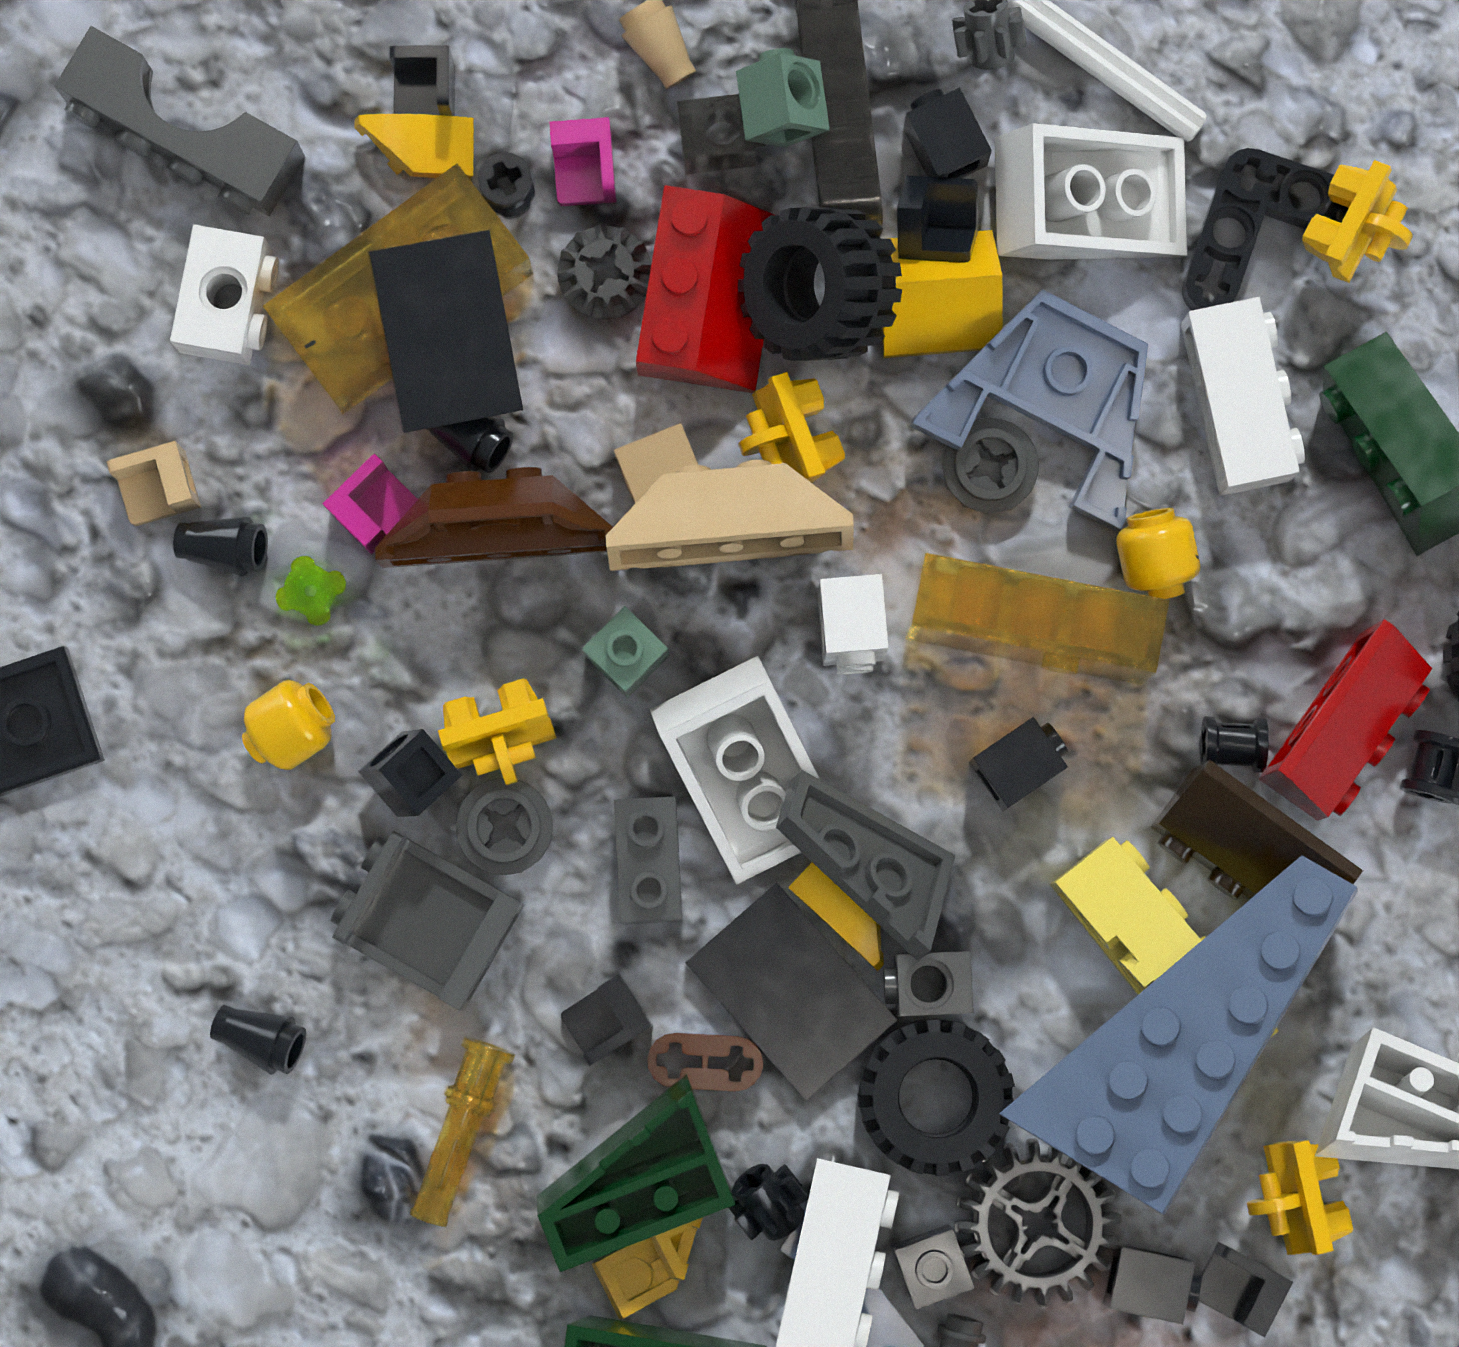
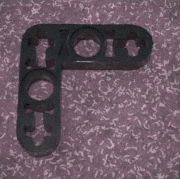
M1245 148L1232 154L1220 172L1183 281L1182 296L1188 308L1192 311L1233 302L1242 284L1264 215L1306 229L1312 217L1316 214L1324 216L1332 201L1329 199L1328 190L1334 174L1260 149ZM1245 165H1252L1256 168L1255 178L1272 184L1277 173L1284 175L1285 179L1276 192L1274 202L1266 198L1272 187L1255 183L1250 191H1245L1239 188L1241 178L1232 174L1233 171L1241 172ZM1298 182H1307L1315 186L1320 195V205L1318 208L1309 212L1299 211L1294 208L1288 198L1290 186ZM1336 204L1337 207H1340V208H1343V209H1346V210L1349 209L1348 207L1342 206V205H1340V204ZM1337 210L1332 216V220L1342 223L1346 212ZM1226 217L1239 221L1245 230L1244 243L1234 248L1220 245L1213 235V225L1215 222ZM1203 252H1206L1213 258H1203ZM1214 260L1236 262V269L1226 263L1218 280V287L1226 291V294H1217L1212 302L1202 299L1203 289L1195 285V281H1205L1211 272Z

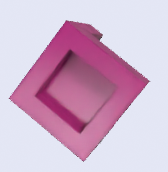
M609 117L549 122L558 204L560 206L617 202Z
M373 454L322 504L372 555L375 552V547L418 499L388 470L384 462L376 454Z

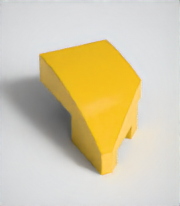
M363 114L355 118L354 128L361 136L366 134L390 160L387 165L396 175L404 170L409 176L456 181H468L473 177L474 118L428 114Z
M811 862L788 888L829 925L852 949L879 971L884 965V953L881 951V926Z
M703 1217L614 1251L591 1264L619 1319H624L677 1290L679 1281L685 1279L689 1266L687 1261L696 1231L700 1228Z

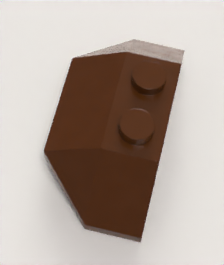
M513 468L506 470V479L482 480V473L455 472L446 475V483L431 484L375 547V560L381 568L605 553L607 552L606 534L613 526L553 475L542 476L541 468Z

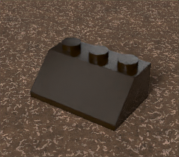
M1211 760L1190 771L1151 826L1152 829L1162 835L1157 842L1162 849L1185 864H1188L1190 859L1194 858L1212 871L1207 880L1234 900H1237L1241 894L1251 899L1300 856L1306 857L1351 884H1354L1364 871Z

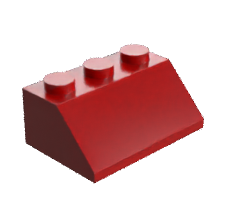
M664 185L636 356L638 376L748 393L756 391L764 339H755L749 330L753 323L751 317H743L740 305L745 302L744 292H738V279L744 278V268L739 265L742 253H750L751 251L747 241L754 231H763L762 222L774 214L725 194Z
M1383 619L1361 632L1258 779L1317 821L1328 818L1332 812L1341 816L1354 801L1361 789V786L1356 784L1354 780L1365 764L1369 763L1375 767L1393 745L1396 738L1388 732L1401 713L1408 718L1411 717L1426 698L1430 688L1424 685L1423 682L1433 668L1400 631L1387 620Z

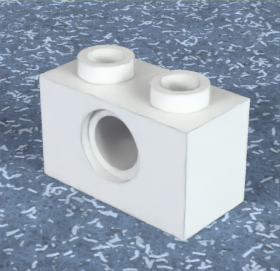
M193 224L170 342L179 353L250 366L253 349L261 350L266 337L267 316L260 314L264 292L272 293L274 291L279 268L278 257L272 256L273 251L264 237ZM229 284L242 287V295L236 305L228 309L214 307V296L221 287Z
M882 574L820 579L817 601L823 666L836 665L837 674L839 675L872 672L873 665H876L877 661L884 660L889 648Z

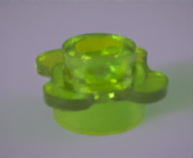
M309 556L297 557L291 563L292 571L287 576L284 587L279 588L276 592V603L284 611L295 610L305 615L311 625H324L331 618L330 607L335 597L342 594L346 589V579L339 571L327 572L321 567L316 566L314 560ZM310 585L315 586L317 589L314 596L306 595L305 590Z

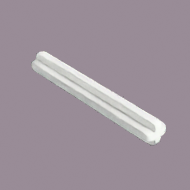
M1007 0L1009 9L1021 8L1022 19H1024V26L1171 133L1177 137L1184 138V142L1191 141L1204 125L1207 117L1205 112L1051 1Z

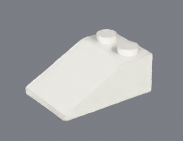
M1032 123L995 137L998 256L1045 260L1180 258L1187 256L1184 138Z
M758 656L649 709L658 733L736 885L801 853L795 845L776 829V825L790 780L801 770L818 779L819 777Z

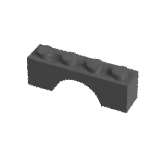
M90 26L54 85L67 103L64 111L90 128L95 129L98 123L101 122L119 133L115 139L142 157H147L149 152L153 151L170 161L167 169L194 186H198L202 179L221 189L218 197L234 209L249 215L252 209L255 208L270 217L305 158L298 141L247 112H244L223 127L208 131H190L169 124L155 113L151 99L153 70L143 54L97 28Z

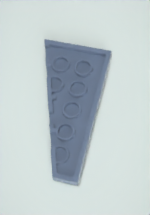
M1300 856L999 1114L1152 1209L1165 1215L1357 894V886L1306 857Z

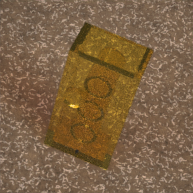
M456 163L264 304L263 308L341 413L344 414L392 379L368 251L488 229L491 234L502 297L534 273L528 255L458 163Z
M925 553L918 569L905 639L1040 665L1043 669L1058 673H1081L1142 685L1157 672L1170 600Z

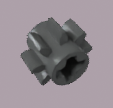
M970 0L963 7L964 17L952 19L957 56L962 58L970 55L971 64L975 68L983 70L1002 68L1014 60V48L1026 47L1027 45L1021 8L1009 9L1007 0Z

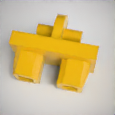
M1374 160L1369 171L1342 164L1336 170L1330 182L1328 196L1330 201L1349 208L1342 223L1316 214L1312 217L1302 237L1304 247L1308 252L1328 262L1333 277L1350 283L1364 254L1373 261L1381 262L1388 247L1397 250L1408 248L1413 234L1401 224L1408 208L1398 201H1392L1397 187L1388 178L1392 171L1391 166Z
M787 372L772 376L768 379L769 384L752 394L757 410L746 415L752 435L738 443L739 449L743 456L760 453L762 460L769 461L771 464L786 463L813 483L825 474L826 471L845 459V452L839 436L833 430L811 436L806 423V417L816 415L824 409V397L820 386L815 378L791 381Z
M524 678L503 684L497 690L503 710L481 717L474 697L464 696L443 704L445 728L438 730L443 750L446 751L448 759L457 769L474 764L478 776L500 769L505 784H513L518 782L514 765L536 758L533 749L534 745L557 738L543 698L537 699L529 682Z
M1309 1140L1277 1142L1264 1145L1263 1148L1269 1172L1258 1175L1263 1197L1246 1203L1249 1215L1267 1214L1272 1236L1283 1235L1287 1255L1302 1253L1319 1255L1334 1251L1332 1242L1352 1233L1354 1230L1349 1208L1345 1205L1344 1201L1323 1203L1318 1181L1338 1176L1340 1169L1338 1158L1315 1157L1319 1144H1310Z

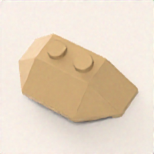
M749 460L740 463L735 468L712 470L703 465H689L678 469L675 473L662 474L606 534L610 571L635 567L640 569L817 554L830 550H853L854 521L851 512L786 463L771 464L766 460Z

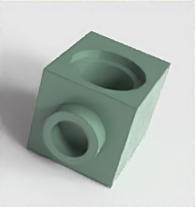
M777 48L761 53L758 56V62L736 71L746 141L786 148L830 130L819 60L795 56L792 49Z
M626 606L582 648L584 656L627 699L670 656L668 647Z

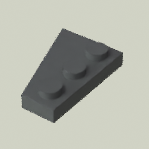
M801 770L790 780L776 829L910 955L919 961L931 951L955 855Z

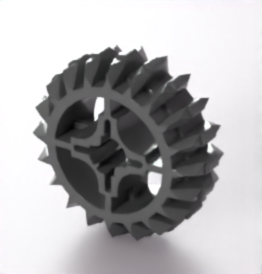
M1029 1138L1026 1140L1025 1145L1026 1158L1019 1159L1016 1148L1013 1144L1007 1143L1002 1146L1003 1155L1008 1163L1000 1168L991 1156L987 1160L984 1158L981 1160L983 1167L992 1174L986 1182L974 1174L969 1173L965 1182L980 1192L976 1200L966 1196L957 1197L956 1205L963 1210L973 1211L972 1220L955 1221L954 1230L961 1234L974 1233L975 1240L964 1243L960 1246V1250L964 1258L972 1257L979 1253L983 1256L971 1269V1273L976 1279L985 1277L992 1270L997 1272L990 1283L989 1290L991 1293L999 1296L1005 1290L1008 1283L1012 1282L1014 1283L1012 1302L1021 1306L1027 1298L1028 1289L1035 1288L1037 1305L1040 1308H1046L1050 1302V1287L1056 1286L1062 1301L1068 1303L1073 1300V1292L1068 1281L1076 1278L1078 1283L1087 1291L1094 1287L1095 1284L1092 1278L1084 1272V1269L1090 1263L1100 1271L1107 1272L1109 1270L1110 1263L1097 1255L1096 1252L1099 1245L1109 1249H1118L1120 1240L1112 1235L1102 1234L1103 1225L1120 1224L1122 1217L1118 1212L1101 1211L1100 1205L1109 1203L1117 1197L1113 1188H1103L1094 1192L1092 1187L1102 1177L1091 1170L1081 1175L1079 1173L1082 1167L1081 1164L1071 1158H1068L1066 1164L1062 1163L1063 1153L1050 1145L1046 1158L1040 1157L1038 1140ZM1045 1171L1056 1174L1051 1184L1045 1186L1037 1197L1030 1200L1019 1199L1002 1189L1013 1178L1028 1172ZM1072 1185L1081 1196L1086 1211V1231L1083 1241L1070 1233L1064 1227L1061 1220V1211L1067 1201L1065 1196ZM991 1204L1011 1217L1014 1224V1235L1008 1245L1010 1249L1002 1261L994 1251L988 1234V1214ZM1014 1204L1026 1212L1030 1210L1037 1214L1042 1211L1044 1206L1047 1207L1052 1215L1046 1217V1219L1053 1222L1051 1228L1063 1235V1239L1058 1240L1049 1233L1045 1235L1038 1231L1031 1238H1027L1023 1230L1029 1228V1226L1022 1223L1023 1217L1012 1210L1011 1206ZM1044 1246H1055L1073 1256L1065 1264L1051 1271L1042 1273L1019 1271L1026 1259L1030 1260L1031 1256Z

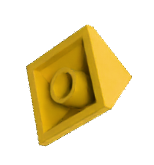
M992 230L978 231L969 262L898 259V238H887L892 240L896 249L891 255L893 263H900L902 276L896 277V288L902 289L901 302H895L892 306V311L897 315L892 327H882L885 335L882 339L884 358L980 351L1003 328L1002 271Z

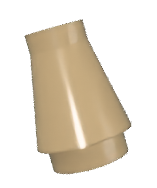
M647 0L619 19L625 30L621 37L658 76L666 90L676 86L697 72L690 61L672 5L666 7L662 0Z

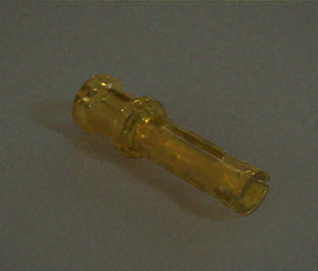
M464 1036L461 1044L466 1051L454 1085H447L444 1096H446L444 1102L449 1104V1108L434 1150L430 1156L416 1202L410 1211L411 1216L441 1227H447L448 1217L466 1171L483 1118H490L491 1114L496 1112L498 1103L494 1096L505 1065L513 1063L516 1055L502 1047ZM465 1112H467L466 1117H465V1120H464V1123H463V1125L461 1126V1123H462V1121H463ZM457 1140L456 1145H455V1148H454V1151H453V1154H452V1156H451V1159H450V1162H449V1165H448V1168H447V1170H446V1173H445V1176H444L442 1185L439 1186L440 1183H441V1180H442L444 1171H445V1169H446V1166H447V1163H448L450 1154H451V1152H452L454 1143H455V1141Z

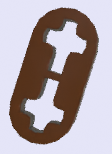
M665 1034L654 1042L649 1049L647 1057L648 1069L652 1077L662 1086L671 1087L687 1074L692 1088L695 1090L742 1091L756 1083L763 1069L762 1054L756 1044L748 1038L732 1035ZM677 1042L682 1044L683 1054L702 1056V1068L684 1067L680 1072V1078L668 1077L667 1067L658 1065L657 1057L658 1054H664L669 1051L670 1043ZM737 1045L743 1047L744 1057L753 1059L754 1066L753 1070L742 1072L741 1081L734 1082L729 1080L728 1070L708 1068L709 1056H729L731 1046Z

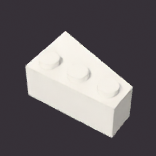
M1373 1027L1350 1048L1315 1157L1459 1169V1063Z

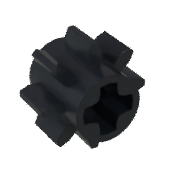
M758 1164L746 1170L736 1180L732 1188V1194L737 1200L734 1201L735 1205L728 1208L735 1216L734 1220L750 1240H753L763 1232L767 1239L775 1241L790 1235L801 1224L804 1218V1210L800 1204L808 1200V1195L787 1165L784 1164L774 1172L769 1165Z

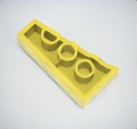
M1111 837L1052 882L1050 886L1137 995H1139L1200 943L1205 936L1199 938L1186 923L1185 919L1188 917V914L1175 896L1166 888L1160 892L1145 875V872L1150 867L1139 851L1128 840L1120 845L1114 837ZM1277 1028L1275 1029V1031H1274V1033L1272 1034V1036L1275 1035V1034L1279 1031Z

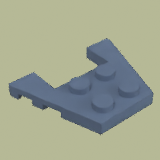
M1042 289L912 419L909 426L955 450H959L962 448L986 397L988 396L1094 451V456L1068 508L1117 532L1122 529L1126 519L1127 508L1125 507L1128 479L1131 478L1134 456L1131 454L1135 423L1139 420L1148 343Z

